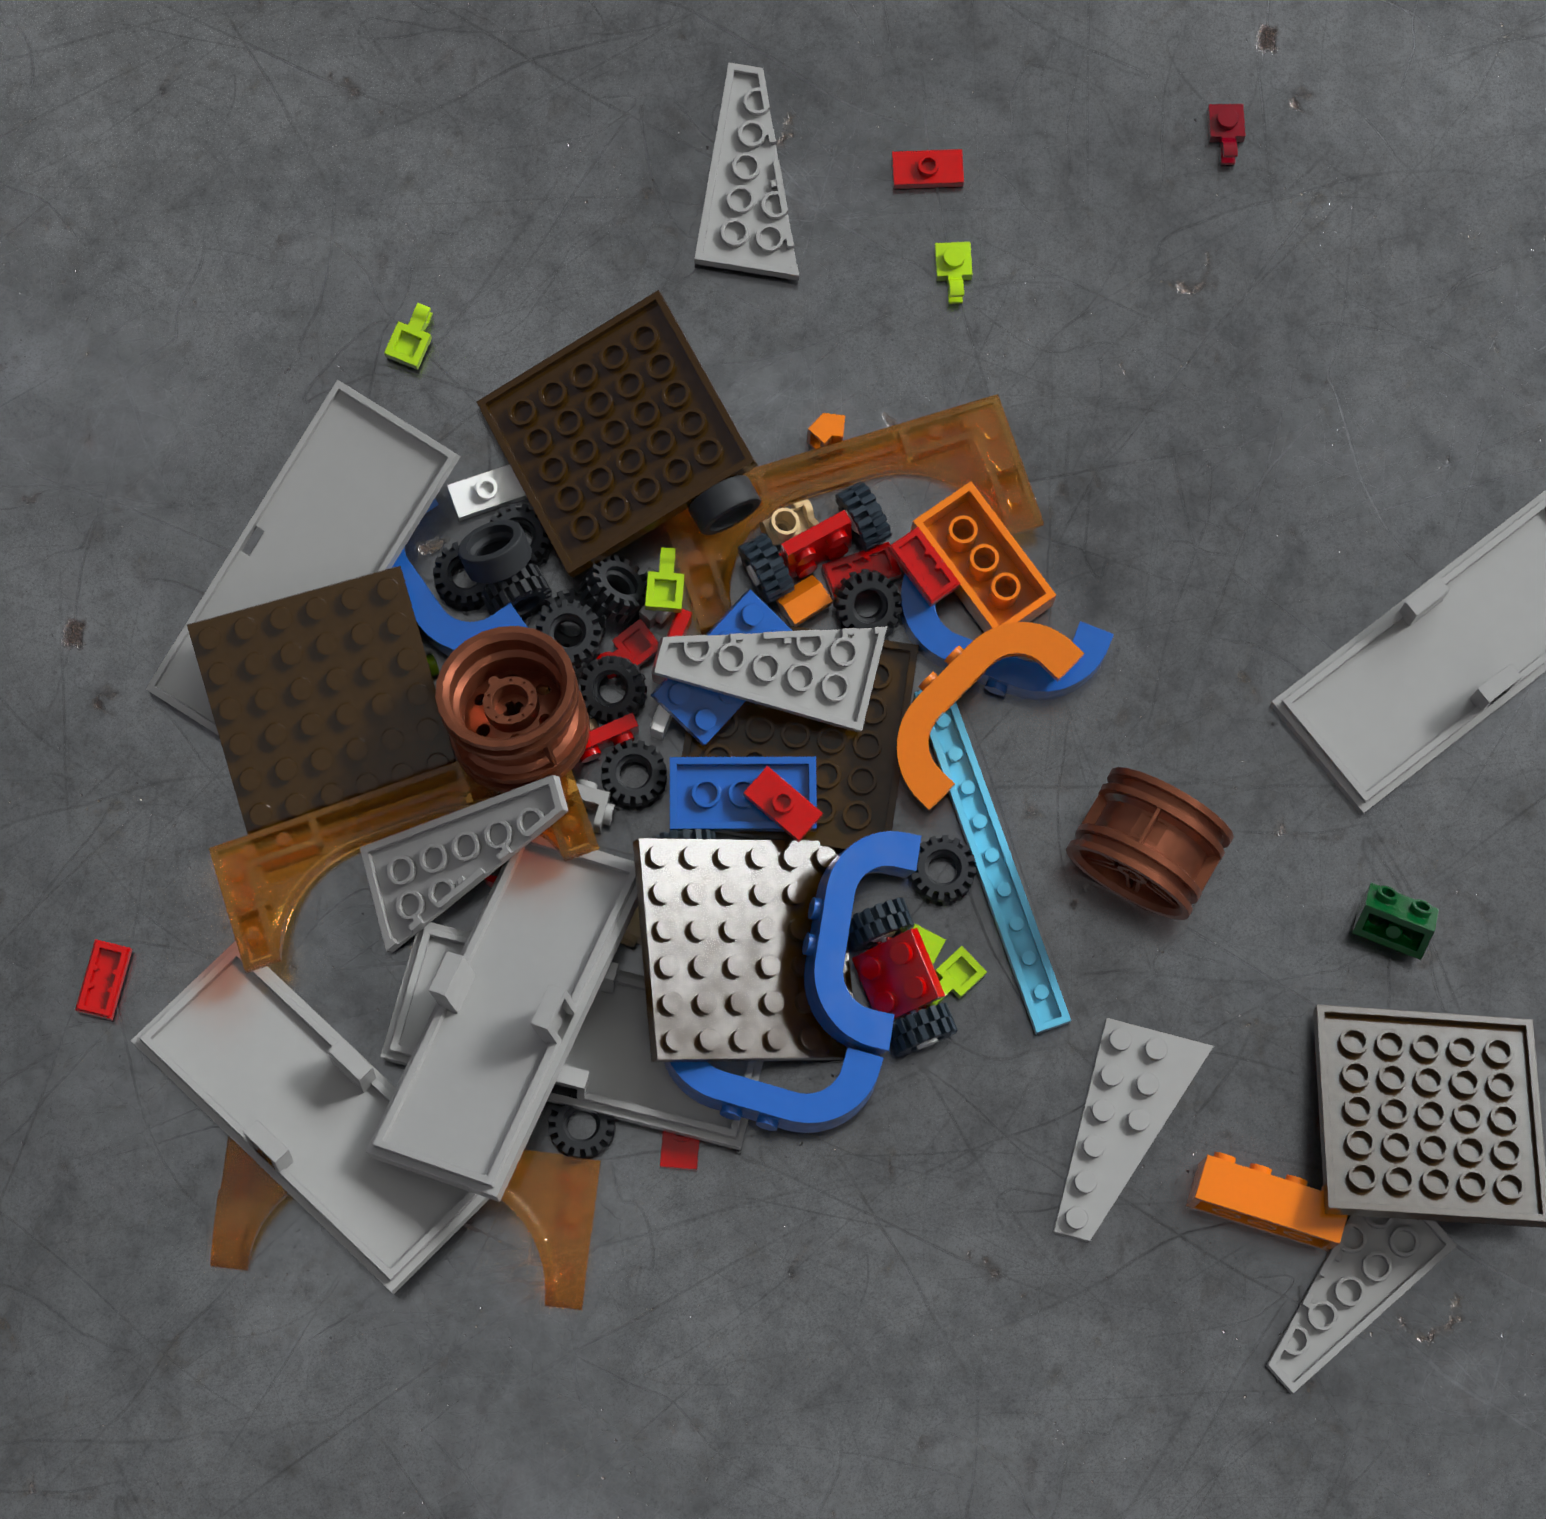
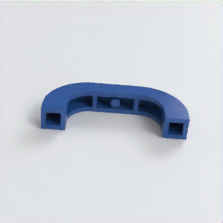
M436 499L433 500L427 512L439 505ZM405 547L392 566L401 565L417 625L427 639L438 650L448 656L465 640L482 631L503 626L527 627L511 603L484 620L465 622L453 618L441 607L406 556Z
M905 573L900 591L902 601H899V605L902 607L900 617L904 630L911 643L919 645L918 651L926 659L945 669L948 664L944 660L959 645L965 649L973 640L949 630L939 619L935 604L931 607ZM1080 621L1072 642L1084 652V656L1058 682L1038 663L1029 662L1016 656L1007 657L996 662L977 682L985 684V689L989 692L1001 696L1008 693L1024 699L1049 700L1068 695L1082 687L1097 672L1105 658L1114 634Z
M899 831L879 832L866 836L846 848L833 859L820 880L816 897H813L810 902L808 918L812 919L811 932L806 934L802 948L803 955H807L804 972L806 997L818 1023L832 1038L842 1045L877 1056L889 1051L894 1014L872 1010L859 1004L847 990L843 977V967L855 891L862 877L870 873H884L906 878L917 870L922 836Z
M848 1047L837 1079L826 1089L809 1094L790 1091L728 1073L713 1067L708 1062H664L675 1084L687 1096L704 1106L719 1110L720 1115L725 1118L737 1121L741 1120L742 1117L756 1121L758 1127L770 1131H777L778 1128L793 1132L814 1133L829 1130L845 1123L864 1107L876 1085L883 1057Z

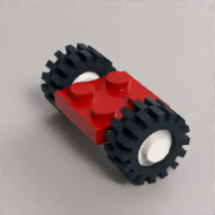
M859 481L835 494L839 513L781 543V553L778 554L776 546H773L771 539L764 533L738 546L737 549L739 550V556L742 558V564L752 579L751 582L756 586L758 593L767 604L794 590L792 578L808 576L817 569L818 564L827 559L834 561L843 557L849 551L848 548L852 546V534L856 543H859L860 548L864 551H868L892 538L890 525L886 522V515L883 514L882 507L877 503L875 495L871 494L870 488L865 485V482Z
M904 898L890 899L882 904L878 903L874 907H868L862 912L855 913L851 917L848 935L853 950L859 951L871 947V949L853 957L852 960L872 1009L894 1014V1021L896 1020V1022L893 1023L891 1043L896 1056L907 1055L911 1052H917L922 1048L930 1047L932 1044L951 1037L958 1031L947 1003H940L927 1009H921L945 997V994L919 930L914 928L915 925Z

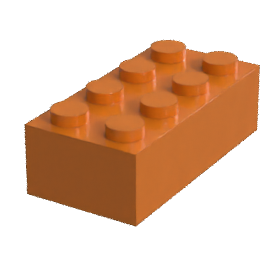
M972 481L913 520L911 531L916 527L920 528L961 583L960 587L954 592L984 632L1003 624L1030 622L1053 606L1056 598L1055 592Z
M1214 1152V1156L1207 1155L1198 1163L1186 1203L1187 1207L1325 1251H1329L1340 1244L1348 1215L1325 1214L1323 1186L1320 1191L1308 1187V1181L1297 1176L1286 1175L1285 1179L1271 1175L1272 1169L1259 1164L1251 1163L1248 1168L1236 1164L1235 1157L1221 1152Z

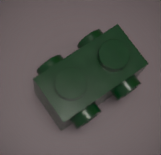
M1370 882L1358 908L1352 933L1421 960L1435 932L1439 909L1433 907L1425 900L1413 899L1398 893L1389 886H1380Z

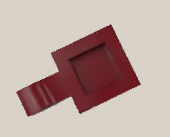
M1209 104L1207 108L1209 142L1220 143L1221 165H1235V157L1238 156L1237 142H1244L1246 136L1244 104Z

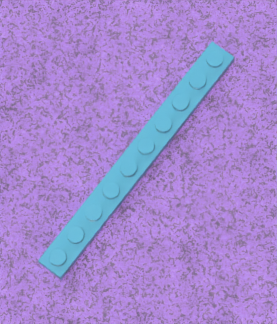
M922 690L914 692L915 699L922 692ZM955 702L935 723L929 740L940 770L955 783V786L948 793L967 846L970 848V854L974 855L977 874L1036 1035L1071 1022V1018L960 711Z

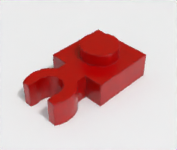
M640 618L612 640L618 648L614 652H604L597 659H601L603 656H619L631 660L630 662L640 667L656 655L659 641ZM611 674V675H608L607 677H608L610 680H614V679L618 678L619 676H618V675H615V674Z

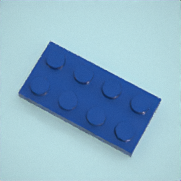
M750 589L737 600L706 635L753 634L793 630ZM665 678L650 695L701 745H706L745 702L742 699Z
M816 756L670 757V831H683V829H701V831L707 829L714 832L784 831L745 798L743 793L768 766L817 808ZM817 823L810 831H817Z

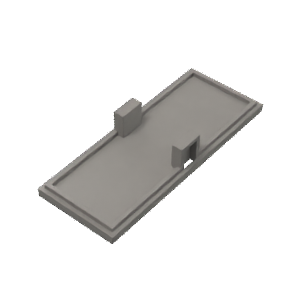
M337 379L149 682L146 690L219 736L187 624L392 568L461 456ZM256 527L262 529L264 532L250 554L243 552V548Z
M1546 490L1271 701L1270 706L1360 815L1546 671ZM1504 691L1507 692V693H1505L1503 696H1501L1498 700H1496L1494 703H1492V704L1490 705V703H1491L1496 697H1498V696H1499L1500 694H1502Z
M541 833L503 864L460 955L447 951L429 988V992L437 1003L365 1151L371 1158L498 1202L501 1201L638 906L634 861ZM566 1014L572 1015L573 1018L563 1039H561L558 1035L561 1024Z
M430 922L416 933L381 1052V1060L407 1066L437 1003L429 992L434 977L447 951L460 955L470 932ZM611 962L555 1082L556 1085L576 1089L577 1099L551 1092L547 1102L568 1105L575 1109L595 1114L600 1113L626 1122L741 1150L749 1119L742 1117L738 1121L721 1116L719 1110L696 1102L675 1084L664 1062H651L644 976L619 970V963ZM566 1014L558 1031L561 1039H563L573 1018L572 1015ZM764 1061L708 1063L719 1070L759 1081Z
M239 939L233 942L130 1040L393 1295L489 1200V1198L371 1158L365 1152L396 1087ZM258 1148L271 1160L274 1168L256 1152Z

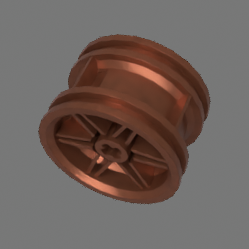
M503 626L489 629L465 640L450 654L442 665L436 681L435 698L438 711L449 733L457 760L465 773L475 782L491 790L506 793L551 775L559 776L561 779L575 767L583 755L589 740L590 720L582 693L579 690L571 659L564 648L551 636L536 629L522 626ZM547 688L551 689L550 693L545 695ZM483 699V705H477Z
M1123 767L1112 768L1107 777L1108 783L1102 785L1084 821L1079 825L1075 833L1076 839L1071 840L1067 846V855L1084 873L1122 898L1158 915L1171 919L1186 920L1193 911L1191 904L1197 903L1215 868L1225 854L1224 848H1227L1234 838L1233 833L1217 814L1178 788L1137 770Z

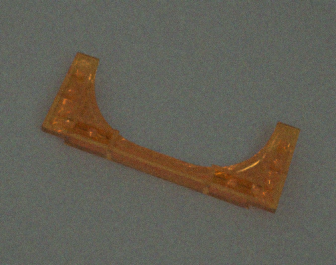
M999 395L989 396L755 467L743 475L749 478L761 499L759 507L743 521L720 533L703 535L690 515L689 508L664 522L672 548H676L675 557L679 566V573L684 574V588L700 631L712 628L732 607L730 586L732 574L739 557V550L737 548L748 541L760 526V522L770 518L777 509L785 508L804 499L854 485L859 481L864 482L888 475L912 474L942 480L959 489L972 481L1011 535L1044 526V521Z
M459 761L209 848L245 972L249 973L282 961L284 937L295 907L313 881L335 862L352 852L360 850L362 846L505 792L494 791L478 784L465 773ZM572 770L560 779L569 812L540 834L557 849L564 862L599 850Z
M229 1136L221 1189L218 1190L210 1266L248 1271L252 1248L261 1226L274 1208L289 1193ZM258 1148L256 1152L274 1168L271 1160ZM524 1150L501 1201L520 1218L537 1246L545 1278V1306L582 1311L601 1161L565 1157L563 1154Z

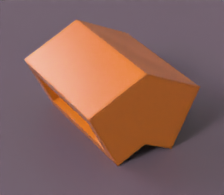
M822 413L808 428L806 442L822 456L829 449L841 450L845 415Z
M813 575L794 585L795 588L792 592L776 600L782 615L789 621L791 626L795 627L828 608L833 602L822 583Z

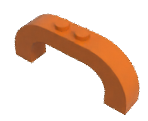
M1013 622L1003 624L984 632L965 649L959 645L944 660L948 666L939 675L933 671L918 686L922 692L907 709L899 728L897 758L907 787L928 811L955 786V783L935 764L929 751V736L938 719L993 664L1007 657L1019 656L1029 658L1042 666L1058 682L1084 656V652L1068 637L1055 629L1037 623Z

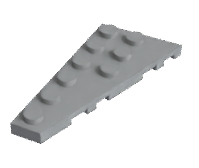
M728 63L694 264L799 280L764 70L760 67Z
M887 626L860 629L843 628L839 630H800L753 634L736 633L729 635L662 637L659 641L651 674L847 730L861 732Z
M548 776L360 847L387 952L393 953L569 812L559 776Z
M1106 1018L1054 1225V1234L1090 1242L1214 1046Z
M1350 1215L1346 1221L1340 1244L1330 1250L1266 1367L1290 1394H1294L1450 1253L1457 1244L1436 1221Z

